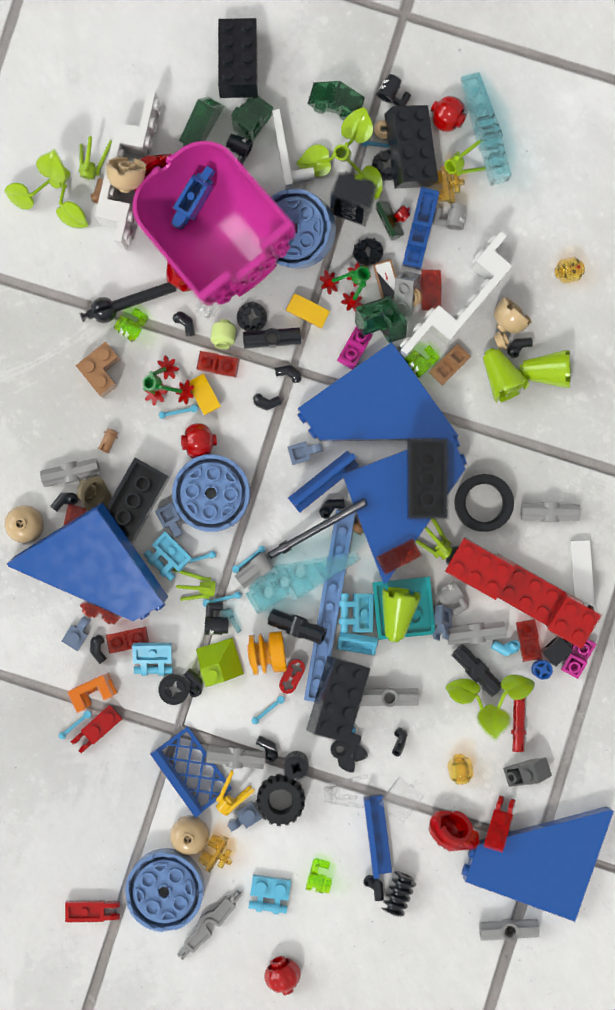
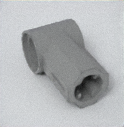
M262 552L251 560L248 566L239 571L235 578L245 589L275 566Z

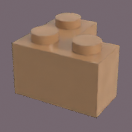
M105 341L75 366L102 398L117 387L106 371L121 359Z

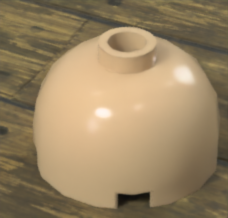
M116 157L110 159L109 164L107 163V178L111 185L121 192L128 193L138 188L145 178L146 165L139 159L134 158V162L128 161V157Z
M505 296L498 302L494 310V318L497 321L496 327L503 333L506 331L520 333L532 323V320L528 315L524 317L522 309L509 298H505Z
M21 505L13 508L5 518L4 527L6 533L12 540L18 543L35 541L44 530L42 514L31 506Z
M187 815L179 818L171 828L170 840L177 852L182 855L191 856L204 849L208 842L209 831L205 822L200 820L199 817L195 818L192 815Z

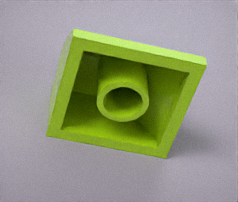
M233 637L196 649L205 687L216 685L244 674Z

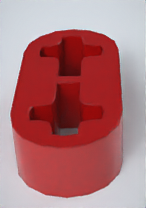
M293 659L288 664L287 671L284 672L279 683V688L283 693L290 694L296 689L305 671V664L300 659ZM298 662L302 670L297 671L294 676L292 675L293 667L291 665H296ZM292 677L291 685H293V688L284 689L283 681L287 682Z

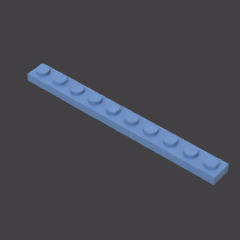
M355 513L338 521L333 526L317 625L326 628L327 631L322 644L313 643L304 696L306 701H315L327 656H331L339 601L341 600Z

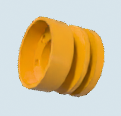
M282 631L269 632L267 642H264L262 633L258 634L259 643L255 642L254 634L249 635L247 651L253 675H259L258 666H262L263 674H266L267 665L270 664L274 673L287 671Z

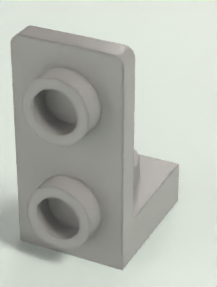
M402 271L395 278L394 315L412 316L414 287L420 282L421 274Z

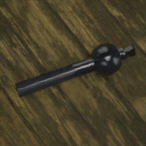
M167 282L114 301L107 297H99L91 304L92 309L87 310L86 313L81 312L79 314L82 322H85L86 319L91 320L95 318L99 323H109L115 318L118 311L177 292L176 287Z

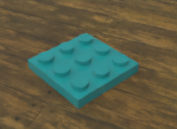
M430 577L390 580L387 583H383V581L372 582L378 640L388 639L385 636L382 590L383 588L388 590V587L409 589L411 594H414V591L421 594L419 604L405 637L433 635L435 622Z

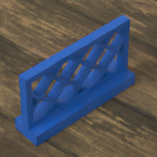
M347 450L289 496L288 499L298 512H302L342 480V474L357 468L359 464L355 460L356 456L353 453L350 454Z
M187 726L163 745L152 751L150 755L196 818L201 812L215 803L216 798L220 795L218 792H213L214 780L222 781L225 784L226 779L215 764L204 762L207 752ZM187 732L191 737L190 746L179 745L180 736ZM177 739V744H171ZM168 745L176 746L175 757H166L162 750ZM178 747L190 749L188 760L177 758ZM192 749L202 752L201 762L190 760ZM176 761L187 762L186 774L178 773L175 770ZM190 763L201 764L199 776L188 774ZM203 765L212 766L214 769L212 778L201 776ZM180 775L185 776V780H184V781H183V779L180 777ZM188 776L198 778L197 789L188 788L186 785ZM201 778L212 780L210 791L199 790ZM228 785L225 794L232 790L230 785ZM191 791L196 792V797L193 795ZM199 792L210 794L209 801L203 806L198 802Z

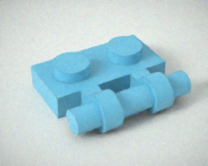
M166 531L152 544L157 551L154 554L150 550L144 553L148 563L151 566L154 565L160 571V575L163 578L166 577L170 582L176 577L171 570L175 568L180 572L193 559ZM161 556L169 562L166 566L159 560Z
M341 593V601H339V607H341V618H339L341 632H348V625H352V632H373V594L353 593V601H349V593ZM349 607H353V618H348Z
M133 643V664H141V666H134V674H141L142 676H148V674H159V676L173 674V666H165V663H172V643ZM148 664H158V666H148Z
M253 874L250 895L258 896L257 902L249 901L248 908L256 909V912H262L263 910L277 915L279 913L287 914L288 906L280 905L281 900H289L291 879ZM263 898H273L275 902L274 904L263 903Z

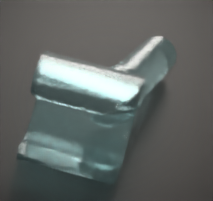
M231 608L223 609V619H230L237 633L241 632L234 618L233 610Z

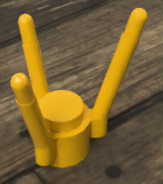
M230 771L220 795L216 798L218 802L216 808L225 816H228L233 809L255 791L249 785L235 799L230 795L224 797L234 771Z

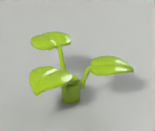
M363 107L349 114L342 123L341 134L344 138L350 139L349 142H346L345 145H337L334 149V154L330 158L329 150L319 144L313 145L304 152L297 161V165L300 169L313 167L315 177H323L331 171L329 161H333L336 158L341 162H348L359 173L355 175V178L360 180L369 179L374 182V185H377L374 199H378L383 189L380 172L370 165L364 167L361 171L351 161L352 153L348 148L353 141L365 143L373 134V123L367 109Z
M55 149L41 155L36 161L39 172L44 177L49 178L36 190L29 193L28 188L21 183H11L4 189L6 196L15 206L28 210L34 205L32 196L49 183L56 189L62 188L59 199L60 207L56 209L59 219L67 226L73 228L89 226L84 212L76 203L71 201L63 203L65 189L67 188L65 183L70 178V172L63 166Z
M517 674L506 676L501 682V687L505 691L497 707L492 704L483 707L480 696L477 695L481 688L478 683L471 679L454 680L446 685L445 689L451 699L459 704H469L476 698L480 707L477 721L490 737L497 740L500 734L508 728L511 721L510 715L505 710L500 709L505 696L508 694L511 699H523L533 691L535 683L533 680Z

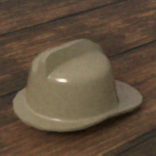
M94 476L89 479L79 480L77 496L87 511L100 503L107 507L112 496L102 478Z

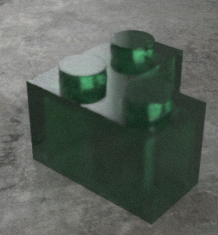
M341 81L313 82L307 104L313 107L317 113H336L340 116V119L345 120L353 111L362 108L365 97Z
M259 96L257 98H248L240 107H236L231 114L233 130L242 137L254 141L273 115V106Z
M391 296L358 306L355 311V324L363 336L381 330L388 343L406 338L408 321Z

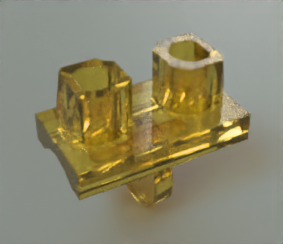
M441 166V170L437 171L438 181L434 184L443 183L444 189L437 190L440 191L437 201H447L449 204L455 203L454 189L455 193H460V186L465 184V180L459 179L456 173L453 174L452 180V174L446 171L445 166Z
M213 834L207 845L215 849L214 854L212 855L203 850L198 859L199 862L206 866L205 870L209 873L218 859L220 862L217 866L221 869L225 864L231 865L233 862L229 857L232 853L231 850L227 849L224 854L222 853L229 840L226 836L221 838Z

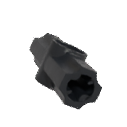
M300 327L270 328L267 330L243 332L244 349L301 345ZM269 334H275L278 338L275 342L271 343L268 342L267 337Z
M273 608L268 617L267 624L282 629L291 636L304 638L317 644H322L325 639L326 628L308 622V619L301 616L290 615Z
M464 644L460 645L451 654L465 669V672L476 683L478 682L491 697L501 690V682Z

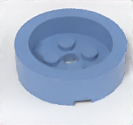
M286 189L271 196L270 198L288 219L298 225V232L295 233L294 238L290 239L288 243L290 245L288 252L284 257H279L276 263L288 268L303 269L320 262L329 253L336 234L335 219L329 206L318 196L302 189Z
M202 455L192 459L180 469L173 483L172 498L177 513L188 525L201 531L219 532L234 526L244 516L250 503V486L245 473L232 460L220 455ZM209 488H214L217 492L213 499H209L206 496V490Z
M171 848L151 851L137 861L127 878L125 886L127 907L133 918L150 930L164 932L180 929L187 925L199 911L205 890L204 878L200 867L190 856L182 855ZM168 887L170 894L168 896H161L159 888Z

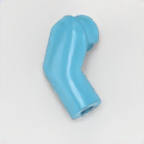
M494 640L491 649L504 656H509L518 652L521 645L517 640H512L506 644Z

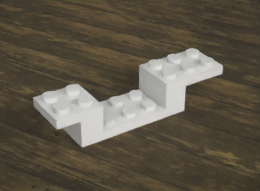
M147 91L139 127L116 122L108 164L112 158L127 157L125 154L144 157L152 152L153 142L151 139L152 135L156 134V117L160 116L162 108L156 91ZM105 171L95 217L101 225L116 228L114 241L118 248L126 250L127 245L131 244L132 234L130 231L131 227L135 226L136 220L131 205L117 201V188L111 185Z
M502 231L498 236L494 234L487 242L486 250L481 249L472 261L475 263L472 269L485 279L478 289L480 293L478 295L474 293L466 304V310L462 307L455 318L439 305L436 309L432 307L423 319L425 322L423 324L419 322L411 333L413 336L411 338L406 337L401 343L399 349L404 360L428 331L443 344L447 345L506 276L512 265L496 253L507 237Z

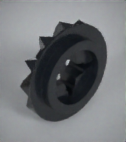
M388 149L380 151L374 156L372 166L380 172L382 180L386 181L393 179L392 168L387 167L382 171L384 167L382 162L390 160Z
M366 237L363 240L359 239L358 243L354 245L353 256L361 265H374L381 260L383 247L381 242H378L375 238L369 239ZM367 246H369L371 250L369 256L366 254L365 251Z
M253 301L245 303L238 310L237 322L245 331H259L267 322L266 310L259 303ZM253 309L254 315L258 317L254 318L252 325H250L249 318L244 316L250 315Z
M170 674L161 680L158 687L159 696L167 704L178 705L187 698L189 684L184 677L178 674ZM176 681V687L181 691L175 692L173 697H171V690L166 687H172Z

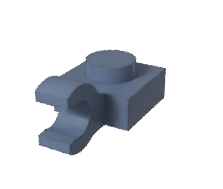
M305 441L288 446L292 465L310 461V454L323 451L320 443L307 447Z
M172 502L155 511L164 529L169 526L176 538L183 535L176 523L181 518Z
M435 605L434 620L435 625H438L433 633V638L440 641V635L443 633L442 638L449 640L448 628L452 627V609L444 605Z
M84 616L79 621L77 627L72 624L63 637L62 642L79 651L89 635L84 631L91 620Z
M253 801L236 811L238 817L230 821L227 826L231 832L242 824L247 829L261 820L262 816L259 814Z

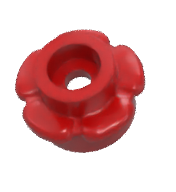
M402 205L393 216L397 219V222H405L411 215L408 212L410 207L407 208L405 205Z

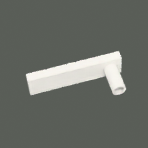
M280 109L272 110L285 189H293V182L315 179L314 169L311 167L294 171L290 170Z
M590 540L570 541L573 596L582 600L584 605L596 611Z

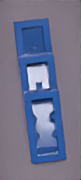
M424 187L420 188L402 266L421 270L440 191Z

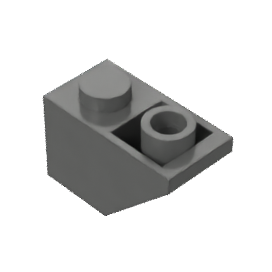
M546 757L530 759L503 768L509 787L538 784L552 776Z

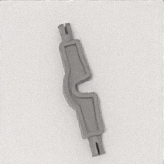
M236 890L230 898L225 897L214 910L206 912L199 919L196 930L185 940V947L177 954L180 959L183 960L190 951L194 953L212 936V931L206 925L208 922H212L217 927L223 924L228 915L235 909V903L243 896L241 892L239 893Z

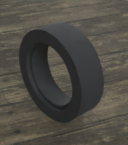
M479 474L470 477L458 488L454 501L455 511L460 521L468 528L480 532L494 531L502 527L510 519L514 509L513 493L508 484L501 478L491 474ZM479 484L493 486L502 497V509L499 515L488 522L475 520L470 516L466 508V497L469 491Z

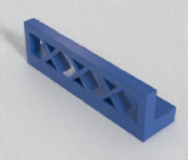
M382 794L363 797L374 879L380 878L379 874L392 873Z

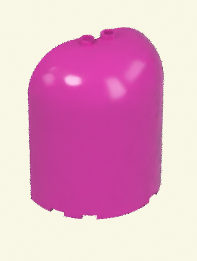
M199 141L188 144L175 154L168 156L166 159L167 165L163 168L155 167L138 186L133 199V214L142 231L199 300L209 306H212L215 302L221 305L230 302L231 297L235 295L240 297L253 289L277 267L276 261L279 257H284L290 248L288 243L290 239L294 238L295 227L226 147L211 141ZM206 166H209L216 171L211 179L214 182L212 185L213 190L195 220L190 219L184 229L179 230L172 224V219L177 212L173 206L190 178L198 173L202 174Z

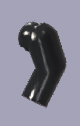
M179 311L175 313L173 321L185 327L186 337L195 336L193 319L184 312Z
M62 492L50 507L58 512L64 504L75 505L78 502V496L73 492Z
M189 669L184 676L191 682L189 694L195 698L202 693L203 681L192 669Z
M398 727L394 732L397 740L392 754L396 757L402 754L408 736L407 731L401 727Z
M259 735L255 744L265 749L268 762H274L278 758L276 744Z

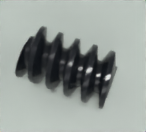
M292 751L285 757L284 773L289 779L299 780L305 777L309 769L307 756L303 752ZM296 763L300 764L299 766L297 765L296 768L293 767V765H295Z
M395 871L394 873L398 876V879L392 878V881L396 885H389L393 893H386L390 900H383L387 908L382 907V909L394 916L403 917L405 915L403 909L408 907L406 902L411 900L409 895L413 894L411 887H416V882L411 876Z

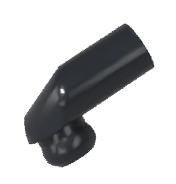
M532 337L513 340L508 348V355L511 358H517L522 348L533 347Z
M292 365L275 367L276 377L287 375L293 383H299L302 379L300 370Z
M260 393L253 396L255 406L266 411L282 404L279 396L271 399L262 397Z
M344 499L326 500L319 510L320 516L323 519H328L334 509L345 508Z
M96 635L90 640V653L101 664L107 659L101 651V644L104 643V638L101 635Z
M367 875L363 880L364 886L374 890L375 901H383L382 881L378 878L374 879L373 875Z

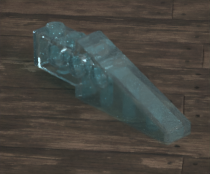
M480 72L463 76L460 80L476 141L481 140L478 148L482 154L489 184L492 186L508 182L512 174L502 140L503 134Z
M357 552L274 566L277 574L273 572L264 578L266 581L262 584L255 583L248 588L250 591L246 593V596L256 613H262L289 595L292 596L293 600L301 598L360 561L361 557ZM299 566L305 569V574L302 577L296 574ZM284 576L289 580L286 587H282L280 584V580ZM268 586L272 589L270 597H266L264 594V590Z

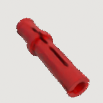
M526 697L514 700L513 730H511V734H513L512 752H525L524 739L527 733L525 730Z

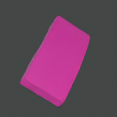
M356 326L337 361L353 370L373 335Z
M588 638L582 649L573 644L571 647L573 652L566 657L561 670L578 679L588 663V658L597 645L596 642Z

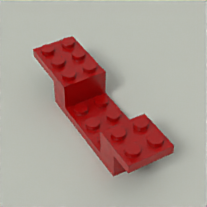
M465 537L445 569L446 573L496 600L499 598L545 624L547 630L581 649L602 616L600 613L584 605L582 600L506 557L500 554H493Z

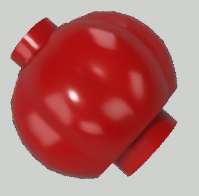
M446 96L439 102L435 101L430 110L433 112L432 120L434 125L443 132L454 131L456 127L460 129L467 116L464 113L465 106L463 102L454 96Z
M201 423L190 425L186 428L185 435H181L182 450H186L187 455L191 458L209 455L213 446L217 445L216 434H212L209 427Z
M284 956L272 959L264 974L267 986L272 991L282 993L283 995L291 994L301 978V971L297 963Z

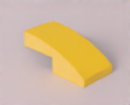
M293 293L285 310L318 328L323 327L330 313L327 309Z
M204 373L190 380V386H194L192 393L204 416L221 407Z

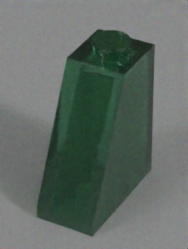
M210 97L198 99L179 139L183 143V147L194 142L205 141L225 106Z

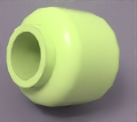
M221 319L219 322L214 323L211 329L210 340L215 347L228 349L234 345L236 327L226 319Z

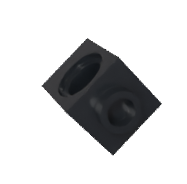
M556 636L540 650L554 666H558L573 652L570 648L572 644L559 636Z

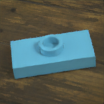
M340 632L337 649L375 655L378 638Z

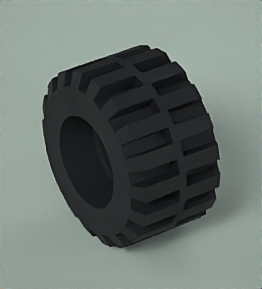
M286 774L272 775L267 780H264L257 793L256 806H258L259 814L262 815L265 821L268 820L271 825L275 823L277 826H281V824L287 826L290 822L294 823L297 817L301 816L305 806V793L300 782L289 779ZM282 789L289 792L292 796V804L284 810L275 809L269 802V797L273 791Z

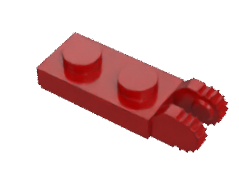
M110 704L70 742L74 745L85 735L89 741L78 750L80 753H83L123 718Z
M499 795L484 847L499 852L504 851L513 819L515 799L511 798L508 812L501 811L504 796Z
M105 900L66 901L65 922L120 919L119 913L105 914V908L120 907V902H105Z

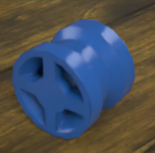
M540 659L532 664V673L538 679H548L553 673V667L548 661Z

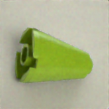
M490 348L484 353L483 362L493 399L496 403H498V400L501 403L519 395L521 388L525 391L529 387L528 380L500 349Z
M570 350L523 360V364H519V371L528 381L570 388Z
M388 587V590L383 588L385 636L388 637L389 641L400 642V640L405 638L419 604L420 593L414 591V594H411L409 589L400 587Z

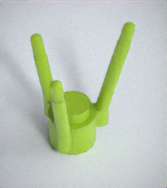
M92 136L88 137L85 161L83 144L79 145L80 177L94 180L95 175L99 176L100 169L110 150L112 140L108 142L97 167H95V163L90 162Z
M481 140L472 144L461 154L460 151H457L450 159L445 161L446 171L449 174L456 173L457 176L484 171L485 167L463 169L465 164L463 157L481 143Z
M431 519L443 540L440 541L428 527H425L426 532L437 543L434 546L436 550L418 539L415 543L432 553L436 558L440 556L444 560L452 551V543L447 539L436 519Z
M185 570L178 572L204 581L200 582V586L176 585L177 589L199 590V593H202L181 597V601L201 598L209 599L210 596L215 595L216 581H211L210 577H203Z

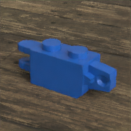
M206 166L202 174L198 173L190 178L173 206L177 212L172 219V224L179 230L184 229L190 219L195 220L213 190L212 185L214 182L211 179L216 171L209 166Z

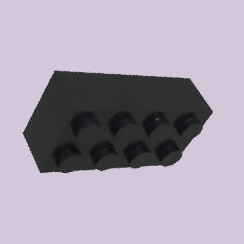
M256 18L218 19V88L220 98L258 97Z
M428 105L392 106L384 116L394 188L430 187L438 181Z
M339 172L331 193L330 209L333 215L366 227L373 207L377 185H374V182L369 179H357L355 175L349 172H344V174Z
M407 439L408 519H448V439Z
M135 457L106 507L131 544L136 540L171 478Z
M327 656L306 730L314 735L349 743L370 668Z

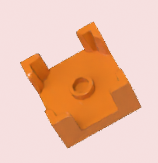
M109 672L67 692L77 713L91 706L88 695L98 689L103 700H107L118 693Z

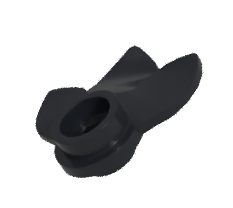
M351 734L349 743L335 740L330 747L331 754L338 759L339 767L350 773L355 771V762L368 757L366 750L359 745L361 741L360 735ZM338 746H343L344 750L342 752H337L336 748Z

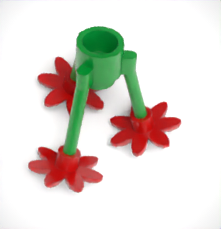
M355 263V269L349 267L348 273L334 278V272L329 275L328 271L324 270V276H320L319 279L324 282L321 288H327L329 295L332 293V290L338 292L335 285L345 278L352 280L354 287L359 285L356 293L352 291L350 296L343 293L345 299L341 300L342 304L347 305V311L353 308L358 313L359 308L364 307V304L359 302L362 300V296H359V294L366 287V281L371 277L369 268L367 266L360 267L359 263Z
M165 355L164 362L157 361L161 368L156 371H150L149 375L143 379V390L149 394L146 396L145 401L152 399V405L155 406L157 399L160 402H164V398L161 395L172 391L180 395L179 403L184 400V403L187 405L189 398H194V395L191 393L194 386H190L189 380H186L185 384L180 382V388L178 389L164 386L161 378L157 376V374L164 373L165 380L169 375L175 379L174 372L179 370L178 367L173 366L176 360L171 359L169 361V358Z

